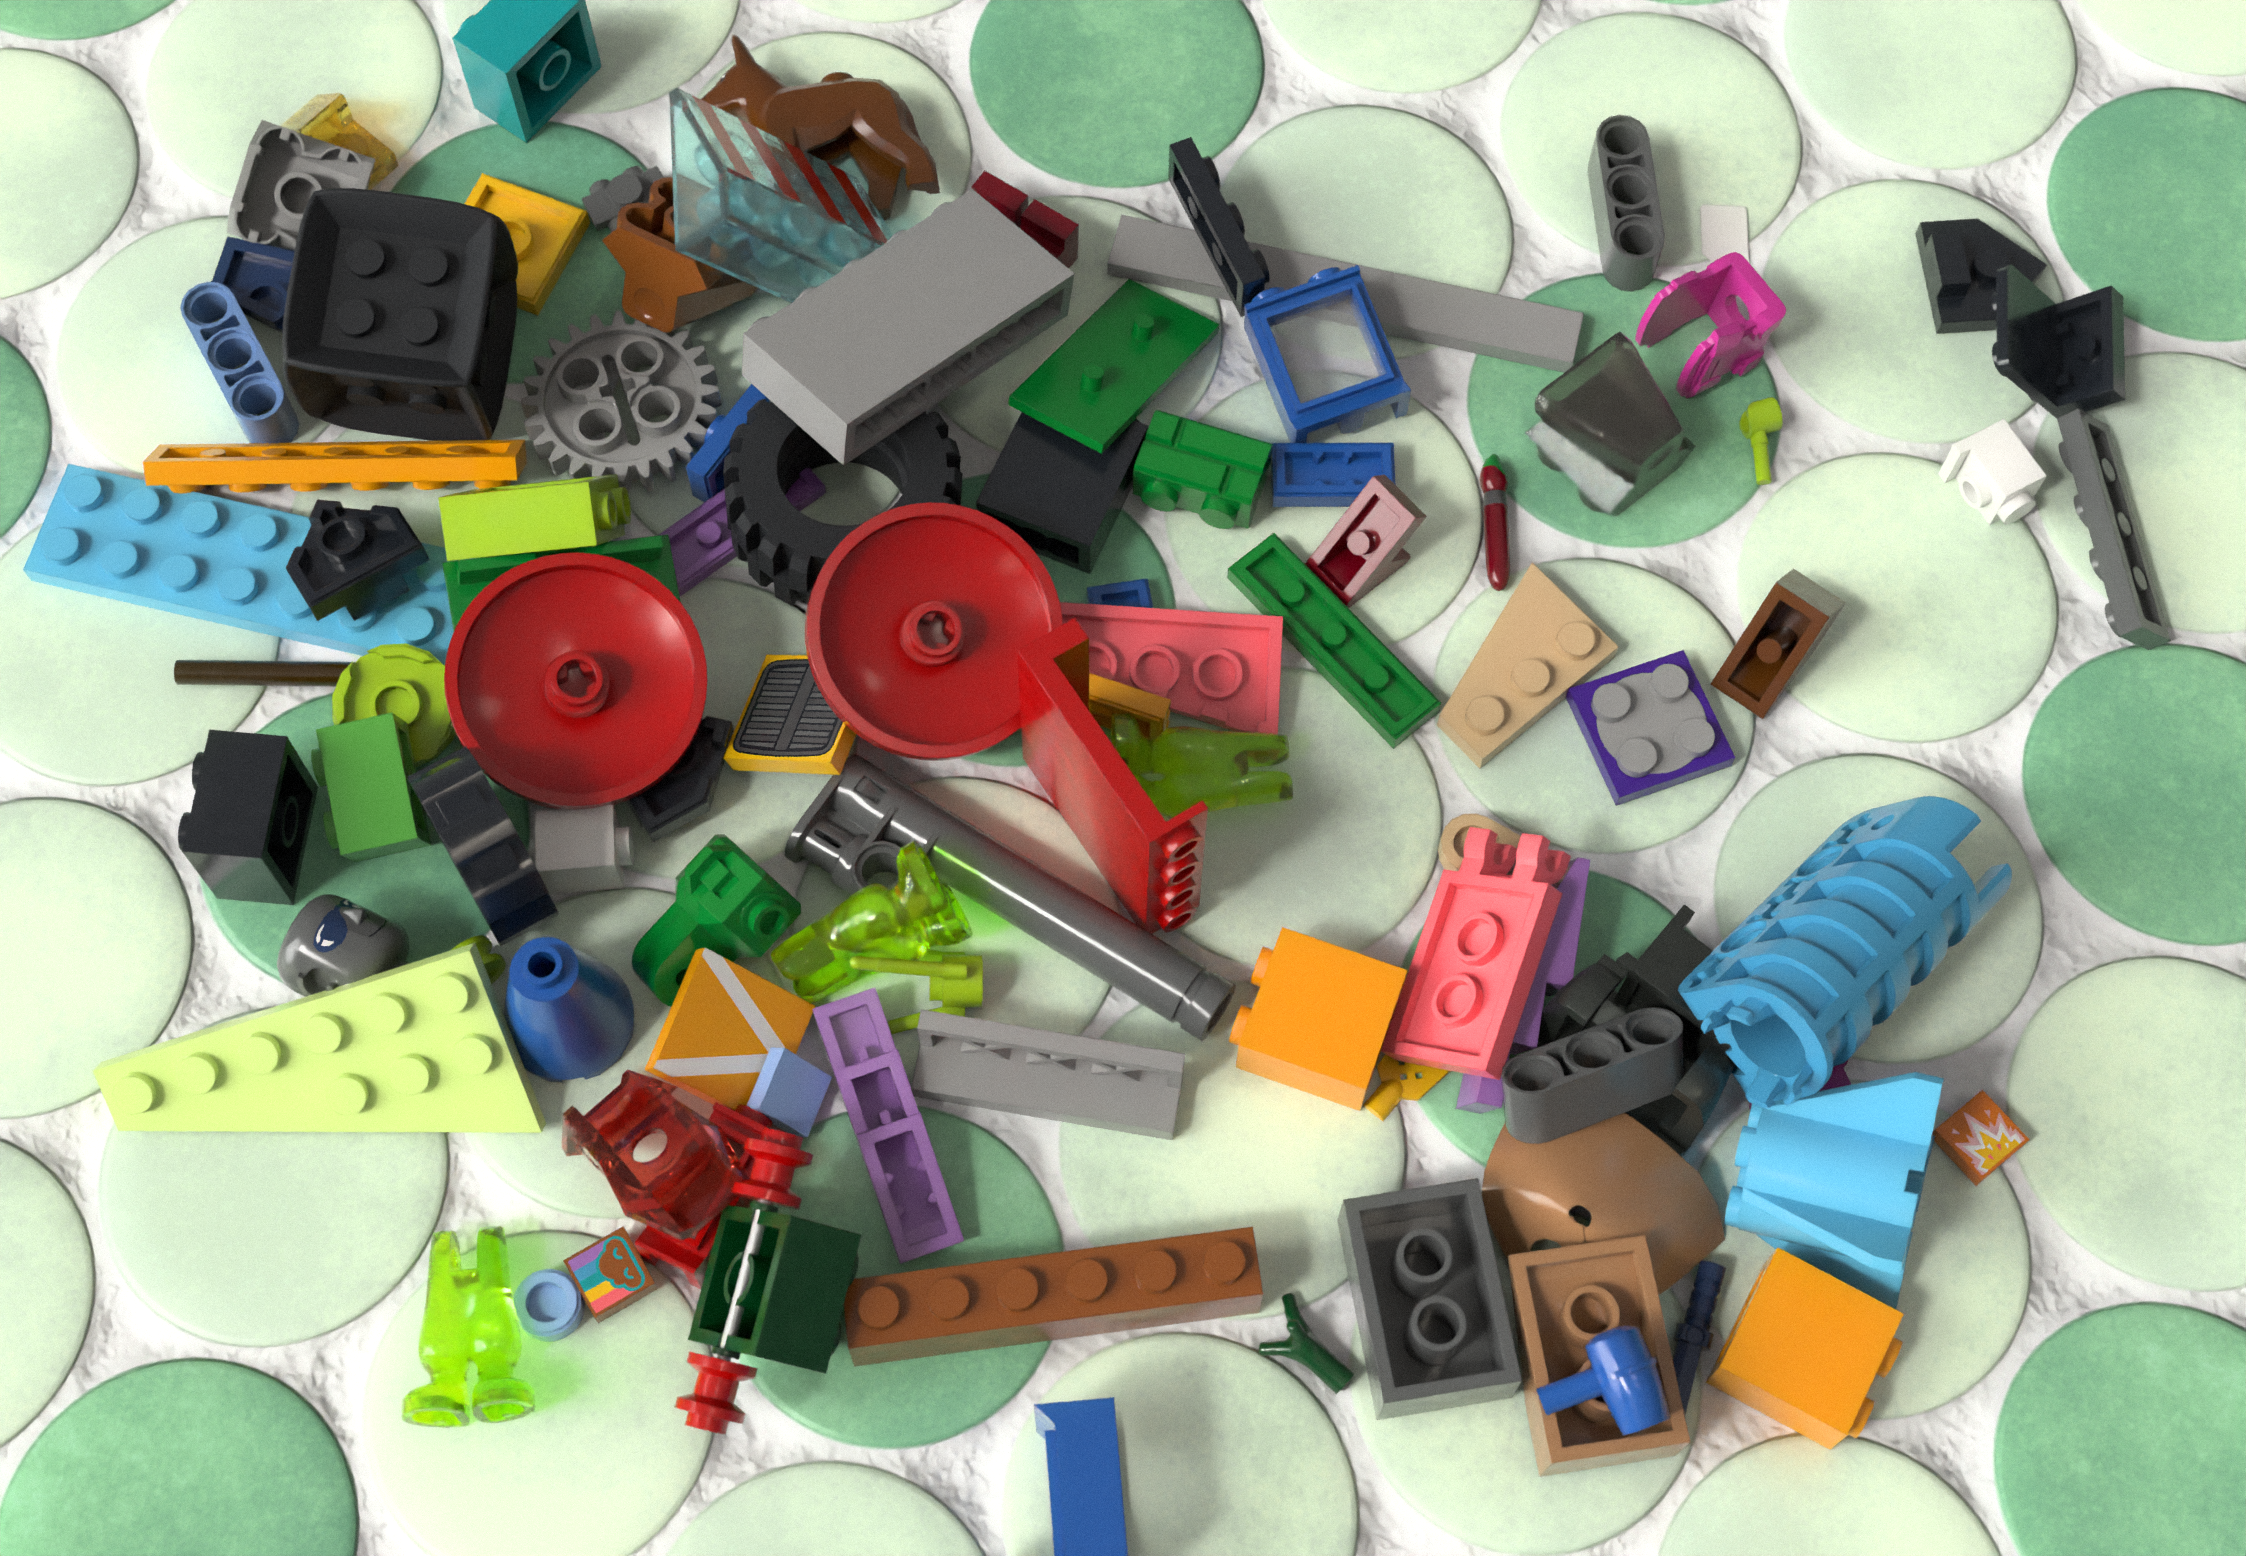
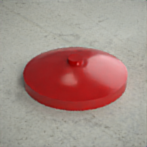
M931 502L917 503L893 508L876 515L851 531L837 545L820 570L810 594L805 619V644L810 669L819 691L832 711L849 729L872 745L892 754L925 761L959 759L987 750L1004 741L1021 728L1017 650L1062 625L1063 618L1057 591L1043 562L1034 550L1007 525L978 510L961 505Z
M560 553L533 559L508 570L487 585L473 599L461 616L449 643L444 671L445 697L454 730L462 746H467L483 773L495 784L525 801L540 806L569 810L592 809L616 805L644 793L666 777L681 761L690 748L703 718L707 694V664L699 633L690 615L673 593L656 578L627 562L612 557L591 553Z

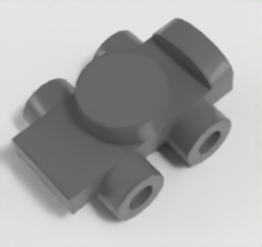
M632 166L626 169L622 175L614 177L611 181L601 179L593 183L589 188L590 195L581 199L596 230L600 231L608 227L611 232L614 231L617 227L618 212L623 206L631 203H648L650 186L654 181L664 178L660 169L655 166L644 172L642 167Z

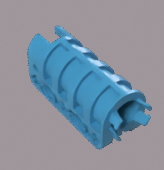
M1923 796L1872 808L1852 817L1837 828L1681 982L1678 991L1696 1019L1704 1020L1700 1027L1704 1034L1713 1030L1720 1044L1727 1043L1731 1046L1725 1052L1735 1063L1731 1073L1746 1094L1745 1097L1750 1103L1761 1108H1770L1776 1104L1774 1101L1783 1100L1784 1104L1788 1106L1801 1097L1811 1096L1818 1092L1830 1079L1833 1066L1840 1065L1849 1060L1869 1038L1872 1026L1888 1019L1907 998L1910 986L1925 980L1944 959L1948 947H1952L1962 941L2007 893L2012 879V869L2008 863L1991 866L1973 884L1963 866L1950 854L1981 822L1976 813L1946 798Z

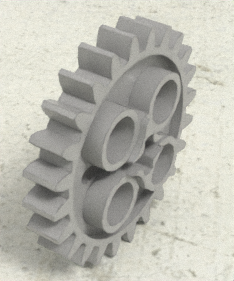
M621 310L615 311L612 325L604 326L596 314L591 315V330L585 333L573 324L568 325L571 341L567 344L550 338L548 344L553 358L535 356L533 358L536 372L539 376L524 377L528 397L521 399L525 417L528 418L524 421V425L529 439L534 440L533 444L539 459L549 458L552 472L556 476L569 470L571 479L617 474L619 487H626L628 493L632 480L640 479L648 492L653 491V475L659 472L672 482L677 480L673 464L679 461L688 465L694 457L691 446L698 448L703 446L707 432L706 429L718 417L715 408L722 405L719 388L715 386L718 384L714 365H708L706 350L703 345L693 347L688 330H683L673 336L672 331L665 333L655 328L652 329L649 325L636 319L633 325L626 324ZM607 360L614 361L640 438V442L637 445H631L628 442L603 366ZM640 366H653L645 372H633L634 369ZM582 383H594L587 389H575L576 386ZM657 415L670 416L662 422H649L651 418ZM601 432L611 433L608 437L602 440L590 439L592 436Z

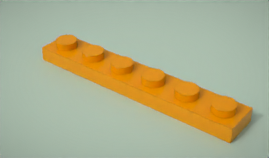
M525 439L159 445L143 461L146 486L167 485L174 493L197 492L203 490L206 485L226 484L229 485L230 491L240 493L259 491L266 488L267 484H290V488L294 491L309 492L324 489L328 486V483H351L352 488L355 490L372 491L387 487L389 482H413V487L416 489L434 490L449 486L450 481H474V486L477 488L508 486L511 484V480H518L527 464Z

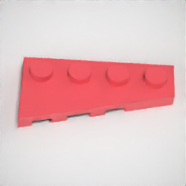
M1060 602L1063 624L1075 618L1089 637V673L1170 699L1171 706L1169 710L1171 712L1276 744L1279 721L1283 616Z

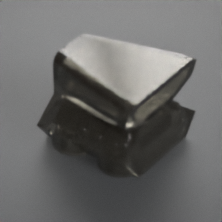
M1622 332L1613 335L1539 392L1535 399V412L1541 420L1525 432L1537 444V455L1541 462L1552 470L1565 472L1578 485L1579 498L1585 506L1593 511L1616 517L1675 472L1696 447L1685 436L1682 425L1635 345Z

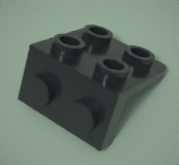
M2008 265L1998 269L1996 273V290L1992 294V306L1997 319V342L1993 344L1992 357L1998 372L2011 380L2033 402L2041 405L2056 419L2078 408L2088 412L2124 401L2123 296L2113 286H2108L2056 304L2014 266Z

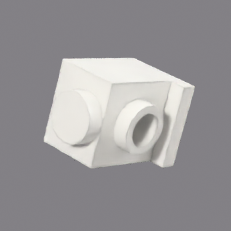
M2005 419L1953 444L1938 473L1944 483L1954 478L1957 480L1961 495L1966 503L1972 508L1978 509L1989 525L1999 520H2002L2004 524H2010L2026 515L2035 506L2036 502L2033 498L2046 478L2044 471Z

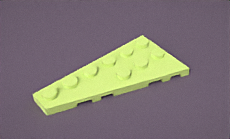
M475 943L381 972L362 980L336 987L331 991L325 990L102 1061L93 1070L118 1131L542 1133L546 1125L541 1108Z

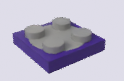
M1684 650L1568 689L1566 700L1616 806L1731 767L1736 758Z

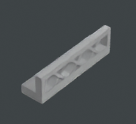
M921 1009L917 1026L920 1047L911 1085L914 1097L1167 1140L1173 1139L1183 1082L1184 1053Z

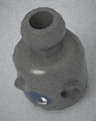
M332 894L320 895L309 901L292 922L278 953V972L281 980L287 987L305 997L325 990L331 991L336 987L410 964L411 962L407 961L409 938L406 930L399 924L351 900Z

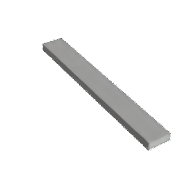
M1121 215L1107 263L1108 275L1232 301L1195 230ZM1247 241L1251 250L1257 248L1261 251L1267 263L1270 281L1265 284L1264 291L1274 287H1283L1285 290L1308 283V280L1314 274L1327 268L1339 267L1341 270L1356 266V264ZM1359 265L1360 275L1385 334L1570 374L1584 313ZM1348 301L1303 316L1359 328Z

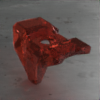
M626 1070L622 1074L621 1083L584 1116L573 1105L563 1113L562 1149L566 1157L584 1155L606 1177L625 1216L675 1238L684 1240L694 1236L739 1196L731 1193L734 1182L747 1180L749 1177L722 1128L679 1102L671 1095L677 1086ZM655 1133L667 1136L666 1147L658 1157L647 1162L634 1160L633 1153L635 1147L643 1138Z

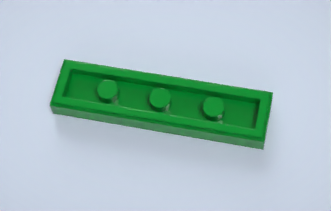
M1275 533L1271 534L1228 568L1227 578L1263 615L1283 616L1282 635L1393 749L1440 711L1441 702Z

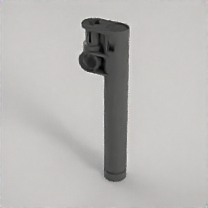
M853 754L846 759L840 775H833L794 827L785 847L784 856L788 860L798 863L805 858L832 875L831 882L856 897L860 907L868 915L876 918H892L901 914L911 904L932 875L1171 1023L1178 1022L1181 1024V1029L1201 1041L1206 1039L1217 1025L1236 989V985L1215 972L1212 974L1207 972V968L1201 963L857 754ZM879 872H890L898 877V880L887 888H874L867 884L868 879Z

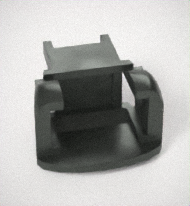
M1685 904L1638 960L1628 952L1617 958L1616 961L1604 954L1597 963L1590 965L1564 985L1548 1002L1542 1012L1536 1047H1541L1633 1011L1648 1007L1663 1008L1679 1016L1683 1023L1685 1076L1675 1087L1671 1095L1624 1113L1633 1117L1664 1140L1681 1157L1685 1155L1709 1119L1735 1065L1725 1053L1731 1046L1727 1043L1720 1044L1713 1030L1704 1034L1700 1028L1704 1020L1696 1019L1678 991L1681 982L1713 951L1684 929L1695 913ZM1626 977L1625 981L1623 982L1621 988L1617 993L1615 991L1616 987Z

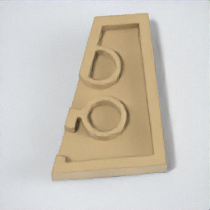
M1532 562L1441 711L1437 726L1480 769L1563 701L1569 688L1583 684L1615 658L1618 646Z

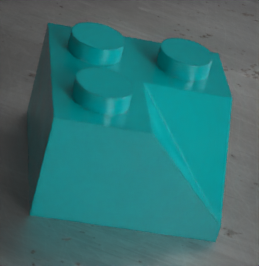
M490 0L476 15L469 16L461 24L458 32L452 37L474 108L525 143L602 67L585 0Z

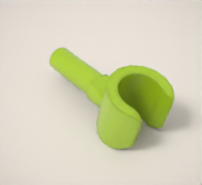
M1774 397L1751 402L1747 410L1741 415L1739 421L1742 434L1745 438L1750 439L1751 447L1753 448L1757 485H1767L1772 482L1768 451L1769 443L1766 434L1781 430L1783 425L1781 409Z

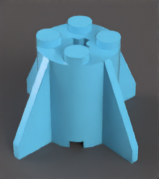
M1913 1072L1818 1091L1811 1096L1801 1097L1788 1106L1784 1104L1783 1100L1774 1101L1776 1104L1770 1108H1761L1752 1104L1748 1124L1743 1126L1738 1142L1735 1166L1740 1167L1737 1186H1732L1729 1195L1724 1225L1754 1233L1774 1249L1778 1247L1882 1303L1897 1309L1913 1234L1911 1230L1913 1229L1924 1179L1935 1136H1932L1944 1078Z

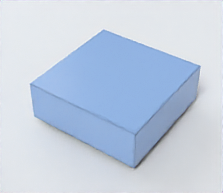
M771 1047L747 1106L768 1117L773 1122V1125L783 1131L800 1137H808L832 1077L786 1048Z

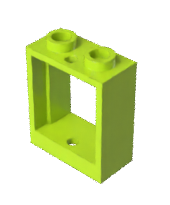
M617 474L472 489L438 497L447 561L596 546L625 536L624 525L631 522L630 497L626 487H619Z

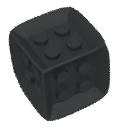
M331 188L314 191L305 208L298 232L286 298L282 336L284 378L301 408L314 418L358 431L432 441L490 440L498 423L503 405L517 316L516 279L518 260L506 224L498 216L480 208L431 197L355 188Z

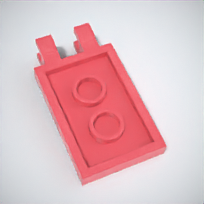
M1469 828L1460 870L1444 869L1381 1052L1396 1061L1500 1080L1502 1069L1506 1063L1562 893L1554 888L1552 884L1557 883L1564 876L1571 858L1570 855L1564 851L1549 850L1550 840L1542 835L1522 833L1516 849L1512 845L1495 843L1497 834L1491 829ZM1516 859V865L1513 874L1507 875V873L1511 870Z

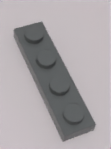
M2078 408L2057 418L2063 438L2058 448L2064 465L2073 474L2078 494L2074 496V506L2080 520L2088 527L2094 547L2089 551L2090 563L2096 575L2104 582L2109 603L2105 605L2106 619L2118 637L2150 650L2171 641L2110 430L2106 423Z

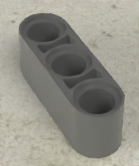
M1615 115L1602 121L1597 129L1588 163V178L1604 277L1613 287L1622 291L1632 292L1643 289L1653 279L1664 245V229L1650 140L1646 127L1639 120L1631 116ZM1626 251L1636 252L1640 255H1633Z
M1648 1007L1639 1009L1508 1060L1502 1069L1501 1078L1505 1124L1509 1134L1516 1140L1525 1143L1540 1144L1549 1142L1671 1095L1675 1087L1685 1076L1683 1023L1679 1016L1663 1008Z

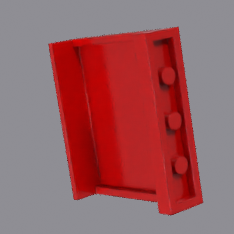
M1073 618L1017 650L1023 759L1135 924L1151 934L1161 928L1165 933H1169L1190 921L1197 912L1195 908L1200 904L1208 807L1202 800L1168 821H1165L1089 711V637L1077 620Z

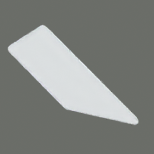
M1701 205L1702 254L1711 262H1714L1731 252H1737L1743 255L1749 262L1746 207Z

